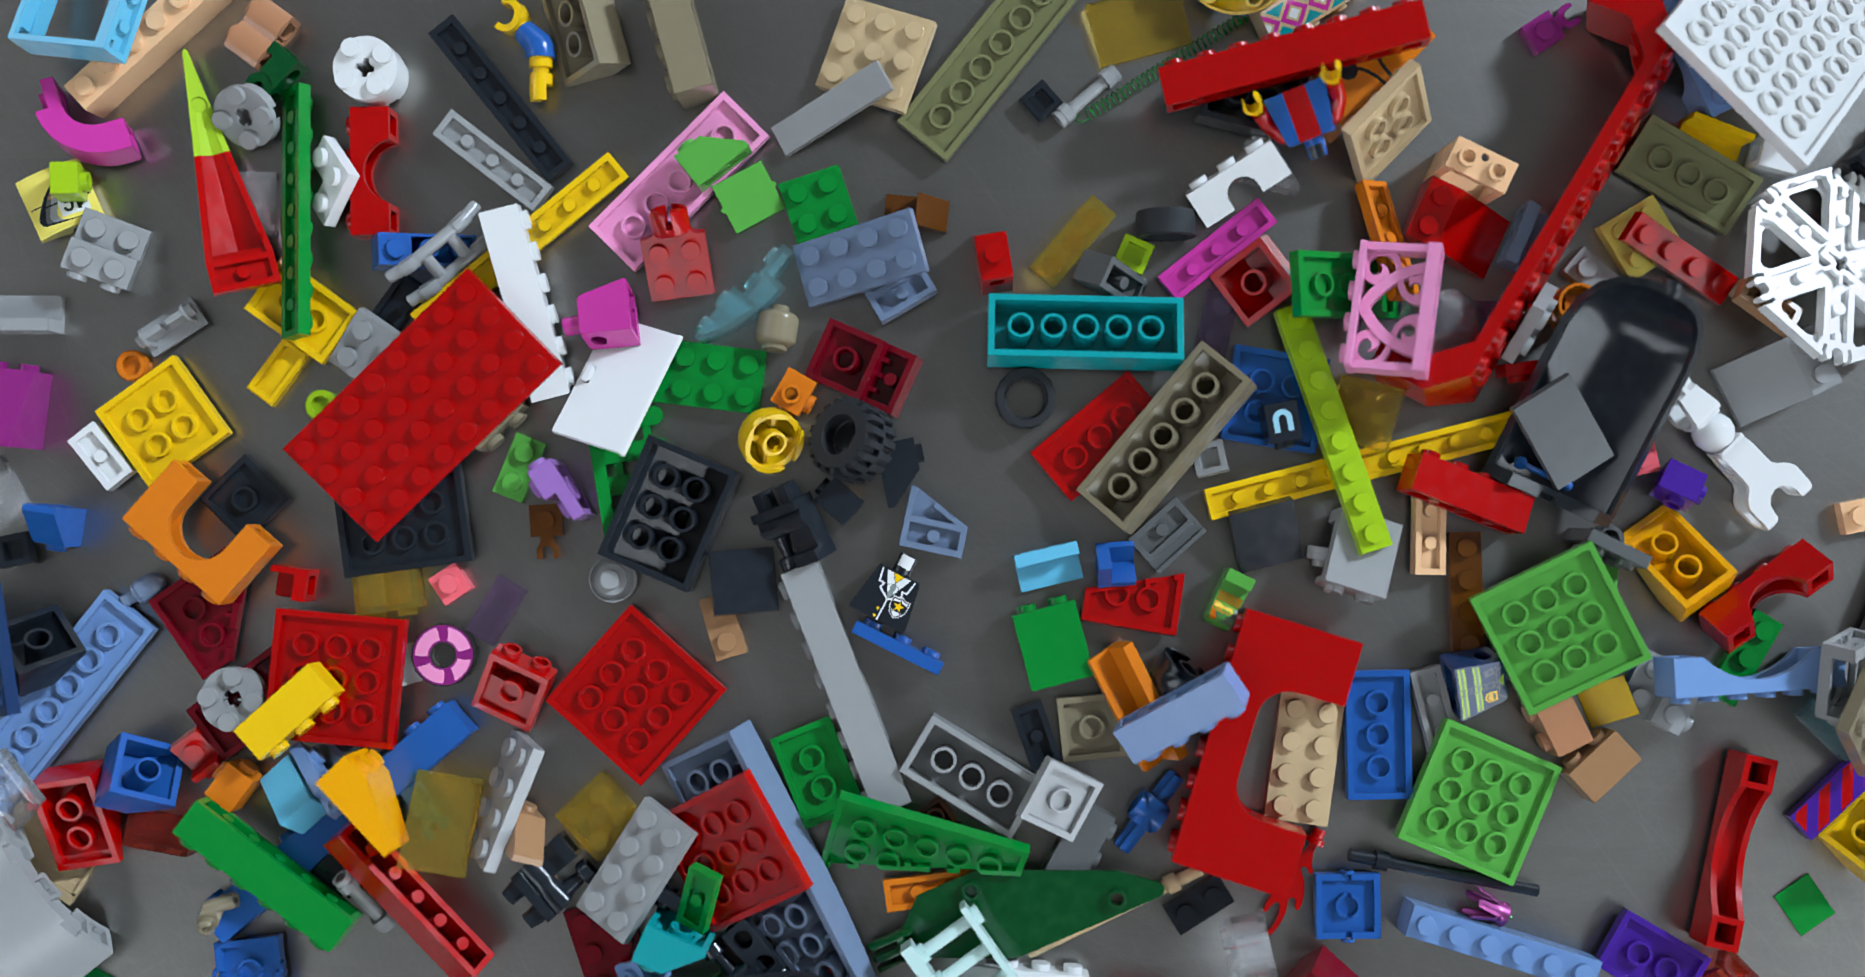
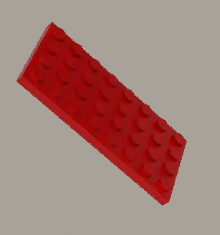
M466 269L310 421L283 450L378 542L559 369L563 363L471 269Z

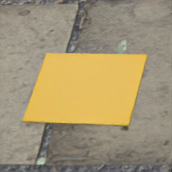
M1624 675L1606 680L1578 693L1591 728L1640 714Z

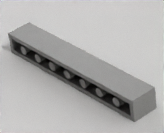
M817 561L781 574L783 581L778 582L784 600L790 599L794 611L790 612L792 622L796 630L802 629L806 641L802 642L803 650L808 660L814 659L818 671L813 672L816 683L820 690H826L829 701L825 702L831 720L837 718L841 731L837 732L838 739L843 750L849 748L853 758L849 762L851 772L855 780L861 779L865 789L860 792L861 796L899 807L912 802L911 793L903 773L899 772L901 769L820 562Z

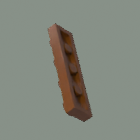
M1481 531L1446 532L1449 653L1485 647L1484 629L1468 600L1469 597L1483 591Z

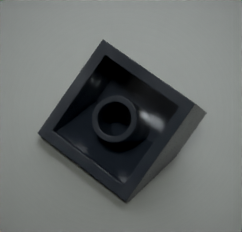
M58 604L7 621L17 689L20 697L54 685L86 654V648Z

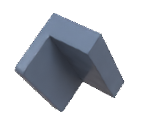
M1530 200L1519 206L1496 265L1515 273L1517 272L1549 219V216L1540 213L1541 204Z

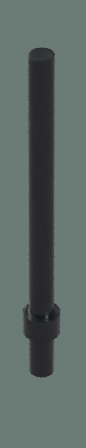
M1349 848L1347 853L1348 861L1371 865L1372 869L1381 871L1393 869L1535 897L1539 895L1540 891L1539 884L1515 880L1514 885L1510 886L1482 873L1390 856L1389 852L1380 850L1368 852Z

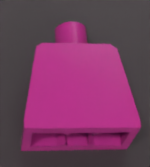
M621 278L579 295L577 298L578 315L562 318V327L565 335L570 337L581 334L590 349L597 350L641 345L636 296L626 278Z

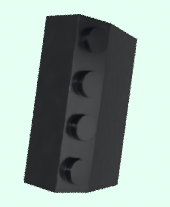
M649 434L597 554L679 590L692 592L743 474Z

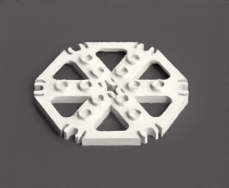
M1832 167L1769 186L1759 195L1762 199L1751 205L1752 209L1748 210L1744 279L1756 277L1748 282L1746 287L1751 288L1755 286L1761 292V296L1754 299L1753 303L1761 304L1766 301L1767 304L1757 308V310L1813 359L1818 358L1819 362H1824L1831 359L1833 354L1835 366L1841 364L1846 366L1864 360L1865 345L1855 347L1853 344L1854 305L1865 314V240L1857 242L1859 202L1865 205V178L1862 175L1856 176L1855 172H1851L1842 179L1841 168L1832 170ZM1808 189L1817 190L1822 197L1821 227L1796 206L1788 196ZM1764 229L1772 231L1802 259L1772 269L1765 268L1760 261L1762 231ZM1835 261H1838V263H1839L1838 269H1839L1840 271H1838V270L1835 268L1836 265H1837V263H1836ZM1817 290L1815 332L1813 335H1808L1782 312L1781 304L1784 300Z

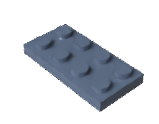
M906 208L793 246L810 308L930 271L912 208Z

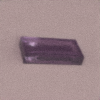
M498 575L465 630L491 646H495L527 595L528 590L507 577Z

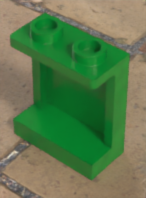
M1066 595L1047 599L1048 605L1036 608L1035 603L1016 607L1017 613L1011 615L1032 692L1093 676L1087 663L1090 655L1074 599L1067 600Z

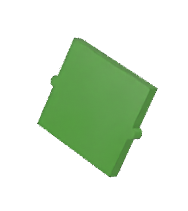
M761 160L711 186L722 206L720 211L726 214L736 234L785 208L775 188L776 182L771 181Z

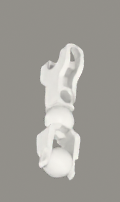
M1689 377L1667 418L1677 429L1691 432V438L1695 445L1707 451L1706 455L1712 459L1716 467L1733 484V504L1736 511L1753 527L1763 531H1770L1778 522V516L1771 507V496L1774 490L1780 488L1788 495L1805 496L1812 488L1811 482L1795 464L1771 462L1741 432H1735V426L1731 419L1722 413H1718L1720 411V403L1693 383Z

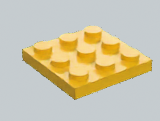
M175 355L166 359L94 411L148 487L152 485L173 460L189 461L192 464L233 434L186 366Z

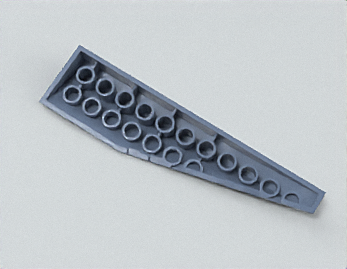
M750 719L660 765L680 804L750 768L813 882V885L808 890L753 914L759 922L757 928L764 936L771 937L776 943V952L791 971L810 972L821 977H876L844 902ZM825 966H828L833 971L834 975L829 974L826 971Z

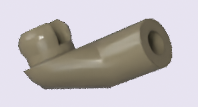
M233 891L205 901L197 917V931L202 935L212 934L219 925L224 911L240 906L238 893Z

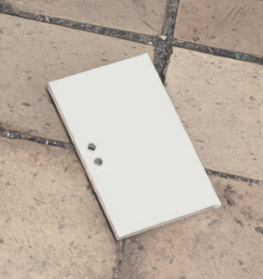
M639 324L641 345L592 350L552 428V432L624 457L683 340V336Z

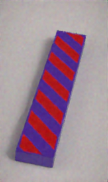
M1847 756L1796 803L1785 816L1806 839L1813 840L1865 791V777L1857 775Z

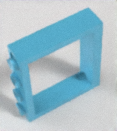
M58 0L20 1L7 38L28 53L126 64L148 0H109L95 41L45 36Z

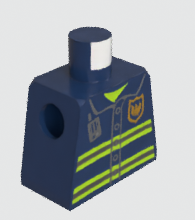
M1481 647L1439 655L1441 671L1452 711L1461 722L1506 701L1508 698L1506 680L1509 678L1501 660L1490 648Z

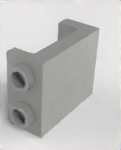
M1342 507L1331 511L1328 523L1334 525L1323 573L1321 576L1316 577L1314 584L1324 587L1323 591L1332 595L1342 596L1345 593L1354 596L1353 600L1364 605H1373V602L1386 599L1403 525L1384 519L1393 545L1359 556Z

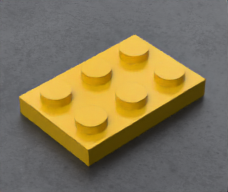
M281 256V258H280V259L278 260V262H277V266H278V270H279V274H280L281 282H282V256ZM310 276V283L313 286V294L310 299V314L313 317L312 329L309 336L289 341L319 363L326 365L357 309ZM282 284L258 288L244 309L282 335Z

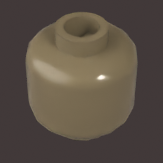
M771 304L770 309L762 310L758 314L755 339L762 345V350L772 353H786L788 348H792L796 344L799 319L795 314L789 312L790 308L788 306Z

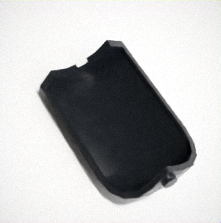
M1626 275L1599 281L1578 295L1560 318L1518 400L1520 402L1564 373L1570 374L1615 456L1572 482L1573 488L1570 491L1557 490L1553 488L1549 480L1527 469H1517L1514 467V459L1522 456L1527 458V463L1543 470L1516 419L1511 414L1482 472L1488 473L1491 477L1550 502L1554 497L1557 499L1554 505L1608 529L1687 382L1700 352L1704 330L1702 310L1692 297L1682 292L1684 286L1667 278H1664L1660 283L1649 278Z

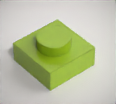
M1126 233L1115 258L1142 276L1155 246Z

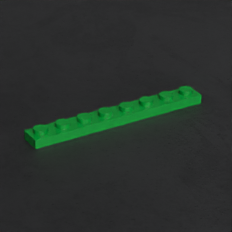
M301 82L282 91V339L291 341L309 336L313 325V317L310 314V299L313 294V286L310 283V268L313 263V254L310 251V236L313 232V223L310 220V205L313 201V192L310 189V174L313 170V161L310 158V144L313 139V130L311 128L313 99L311 98V85Z

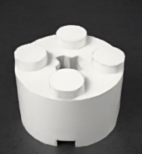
M357 36L344 39L334 57L333 75L336 85L363 106H390L389 104L396 99L399 100L406 92L409 82L408 69L402 58L379 38Z

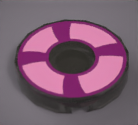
M438 623L427 627L417 636L412 646L411 660L415 672L423 681L433 686L448 687L460 683L472 673L477 663L476 643L465 628L455 623Z

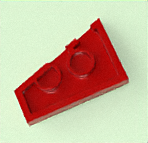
M1185 573L1136 581L1135 585L1103 588L1096 586L1085 588L1080 621L1175 637Z

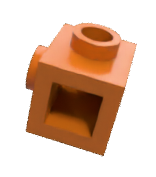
M789 367L770 401L776 404L775 408L782 409L791 416L794 414L801 418L803 413L808 415L814 407L817 398L813 395L819 384Z
M239 758L230 762L225 761L214 771L212 775L214 781L204 794L228 813L244 807L261 785L260 779L263 775L258 772L259 767L248 759Z

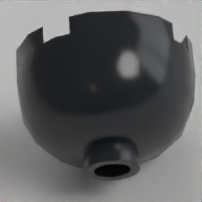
M1166 647L1154 660L1149 676L1159 696L1162 697L1206 672L1200 666L1195 669L1187 663L1191 658L1175 648Z

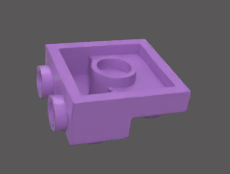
M541 457L527 466L529 470L527 474L531 478L528 484L533 493L538 498L543 497L544 500L558 501L557 505L567 519L571 517L573 521H587L597 515V512L564 461L551 458L545 460L544 457Z

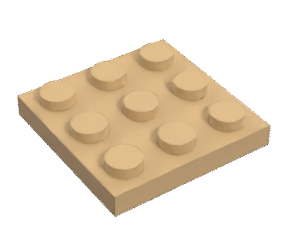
M846 0L816 81V87L827 92L877 60L881 63L895 90L871 105L906 115L937 29L936 22L863 0Z
M1409 59L1401 68L1396 69L1389 81L1379 91L1374 92L1369 97L1367 103L1355 115L1347 119L1344 127L1341 129L1356 182H1360L1362 179L1374 180L1432 121L1421 65L1412 59Z

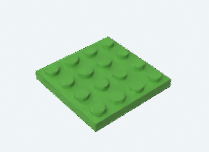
M1591 540L1582 542L1468 598L1529 716L1652 659Z
M1443 717L1414 784L1411 797L1406 803L1393 835L1513 886L1563 768Z

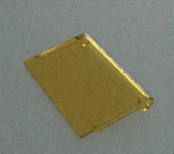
M1100 0L1085 4V11L1101 68L1108 67L1110 64L1116 65L1192 44L1190 28L1182 0Z
M417 769L396 868L465 878L485 780Z

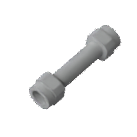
M1110 64L1098 73V79L1069 104L1062 103L1052 113L1053 118L1062 128L1072 123L1077 117L1076 113L1105 89L1110 91L1122 80L1121 74L1113 65Z
M346 869L340 871L334 877L332 883L343 896L349 895L371 917V924L381 933H386L396 925L397 922L359 886L360 884Z

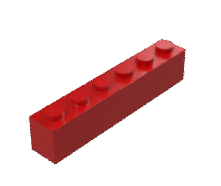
M351 821L347 822L323 845L449 977H476L495 956V953L396 850L383 857Z

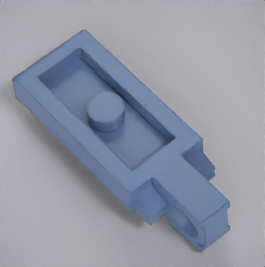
M298 741L290 748V752L313 795L320 799L328 816L336 820L343 813L315 784L329 771L324 765L326 758L317 747L313 746L310 748L301 741Z

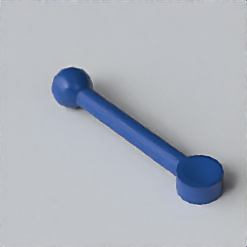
M1519 456L1514 459L1515 468L1527 469L1549 480L1545 471L1527 463V458ZM1571 482L1561 489L1565 492L1570 491L1573 488V483Z

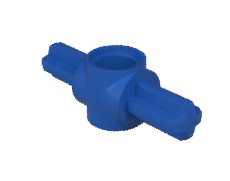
M1169 769L1152 792L1143 790L1137 795L1127 811V816L1131 820L1114 841L1118 849L1126 854L1130 853L1146 831L1155 833L1164 824L1170 814V807L1167 803L1183 783V778L1179 774Z

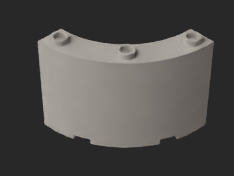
M0 812V977H84L114 953L110 929L97 923L78 908L70 911L58 899L62 893L45 872L38 874L30 861L35 855L29 845L24 824Z

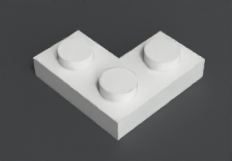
M323 135L319 146L314 150L312 156L313 165L323 179L318 193L314 195L312 208L324 226L336 227L360 175L336 138Z

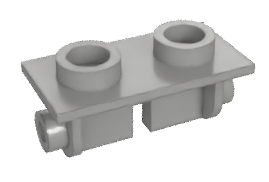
M190 296L138 330L139 336L135 338V341L141 348L147 347L153 357L157 358L207 325L208 321Z

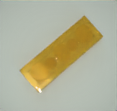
M1092 194L1029 269L1054 289L1081 258L1084 250H1088L1113 221L1116 214Z

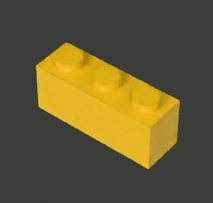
M320 662L307 664L233 731L259 760L271 756L275 759L291 746L288 743L290 739L296 734L299 737L315 725L313 719L322 712L325 715L335 708L340 702L337 698L345 690Z

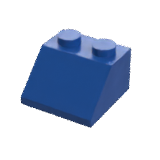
M121 732L106 747L94 806L123 813L173 809L176 806L184 763L170 751L171 744Z

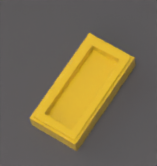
M282 339L246 388L271 407H276L311 361L312 357L289 340Z

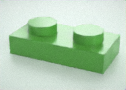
M516 432L493 492L517 502L525 503L531 490L528 484L531 478L527 474L529 471L527 466L535 460L544 457L549 445Z

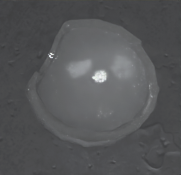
M1459 288L1440 291L1432 354L1473 342L1482 330L1481 314L1474 300ZM1405 302L1402 305L1397 322L1405 316L1419 314L1420 308ZM1410 325L1403 327L1398 334V339L1401 340L1403 331L1408 337L1414 335L1415 328Z

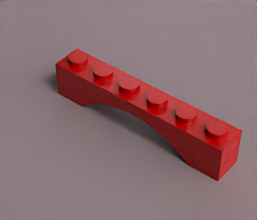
M1728 749L1689 933L1690 938L1707 947L1734 953L1739 951L1745 923L1742 903L1745 855L1756 819L1764 803L1772 793L1778 766L1777 760Z

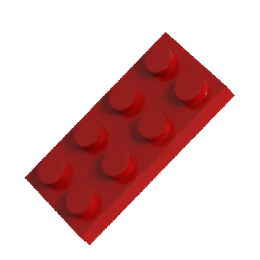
M1127 371L1030 452V455L1068 500L1072 502L1080 495L1076 489L1144 410L1152 398L1132 374Z

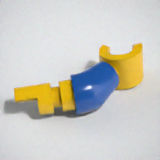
M500 0L503 6L514 10V16L508 24L497 22L494 27L507 36H515V39L525 51V58L529 60V68L533 69V72L529 74L530 102L547 100V88L553 87V74L549 73V70L553 69V61L556 60L554 42L550 35L531 22L530 12L524 5L517 0Z

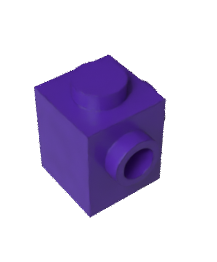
M1671 458L1660 469L1661 471H1659L1649 496L1662 501L1669 509L1686 512L1694 504L1700 505L1708 491V488L1704 486L1708 475Z

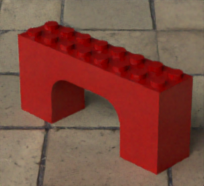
M1244 608L1243 614L1238 612L1233 622L1231 631L1237 632L1234 644L1227 643L1222 661L1223 663L1227 661L1230 663L1250 693L1245 706L1246 709L1233 719L1225 717L1217 721V725L1207 732L1206 737L1199 736L1195 749V757H1198L1199 761L1197 768L1191 766L1189 769L1185 788L1190 789L1188 798L1181 797L1176 813V820L1180 821L1178 829L1172 828L1167 843V851L1171 852V862L1288 900L1307 835L1301 826L1257 813L1244 805L1237 794L1238 777L1258 711L1263 703L1275 694L1296 692L1345 707L1364 643Z

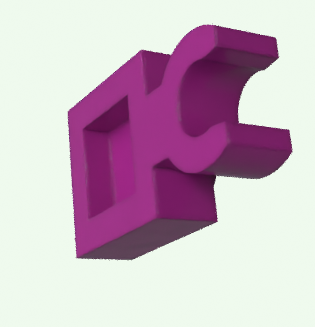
M1571 3L1562 5L1555 12L1554 17L1547 10L1518 29L1534 57L1566 37L1562 30H1570L1581 21L1580 17L1575 18L1573 21H1568L1564 17V12L1572 7Z

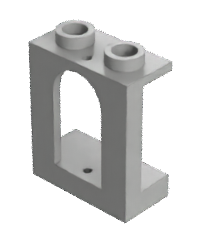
M1849 627L1822 643L1814 717L1825 719L1831 725L1837 726L1857 681L1858 663L1865 658V630ZM1834 659L1845 661L1846 686L1837 687L1835 696L1830 702Z

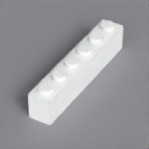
M512 204L478 213L504 304L563 363L559 369L530 395L531 402L534 403L571 393L572 386L576 384V379L572 367H566L563 355L568 354L563 335L557 336L554 324L559 323L554 304H548L546 292H550V287L546 274H540L537 261L541 260V254L537 242H531L528 229H532V222L528 211H522L520 205Z

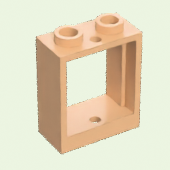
M1458 136L1435 154L1423 182L1431 176H1435L1463 189L1487 205L1505 194L1519 164L1464 137ZM1483 154L1488 156V161L1482 160Z

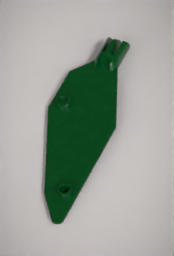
M974 870L918 894L903 927L867 943L869 951H875L872 954V958L875 963H880L877 967L880 973L903 964L906 960L900 953V945L912 938L916 945L919 943L924 945L964 916L960 911L959 903L965 900L969 907L975 904L985 919L981 924L1005 958H1019L1157 899L1164 894L1165 889L1164 885L1159 881L1118 870H1023L1021 876L981 875L977 870ZM1119 893L1123 898L1120 901H1114L1111 899V896ZM970 927L931 955V958H962L980 945L982 941L974 929ZM990 953L985 958H993Z

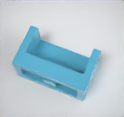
M287 754L260 779L280 826L304 834L327 813L320 799L313 795L292 755Z

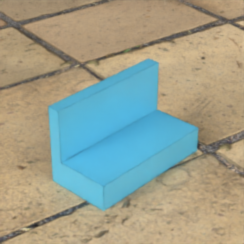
M1074 540L1012 555L1021 593L1084 578L1078 557L1080 552L1077 541Z

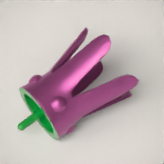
M1478 886L1476 888L1487 897L1471 890L1466 891V895L1476 901L1480 908L1484 909L1463 908L1461 912L1469 915L1468 919L1490 921V923L1499 927H1503L1508 919H1513L1510 916L1511 907L1509 903L1496 900Z

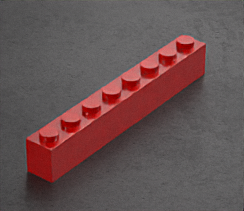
M1397 0L1392 3L1391 7L1379 9L1378 6L1368 7L1361 10L1359 15L1346 18L1345 15H1337L1327 19L1326 24L1313 27V24H1303L1295 27L1292 33L1281 36L1279 32L1269 33L1260 38L1261 41L1250 44H1247V41L1235 42L1230 44L1228 49L1216 53L1213 49L1201 51L1195 55L1196 58L1183 61L1182 58L1171 59L1164 62L1163 67L1158 68V75L1167 113L1318 75L1321 74L1322 63H1324L1326 71L1336 70L1335 60H1339L1341 68L1426 47L1432 36L1423 0Z

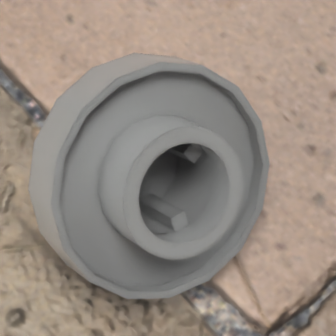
M604 557L593 565L588 581L591 591L597 598L604 602L616 603L632 595L637 586L638 577L636 570Z

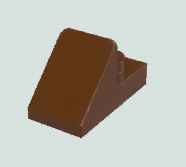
M918 193L917 197L886 194L884 216L906 208H912L919 231L947 234L950 201L924 193Z

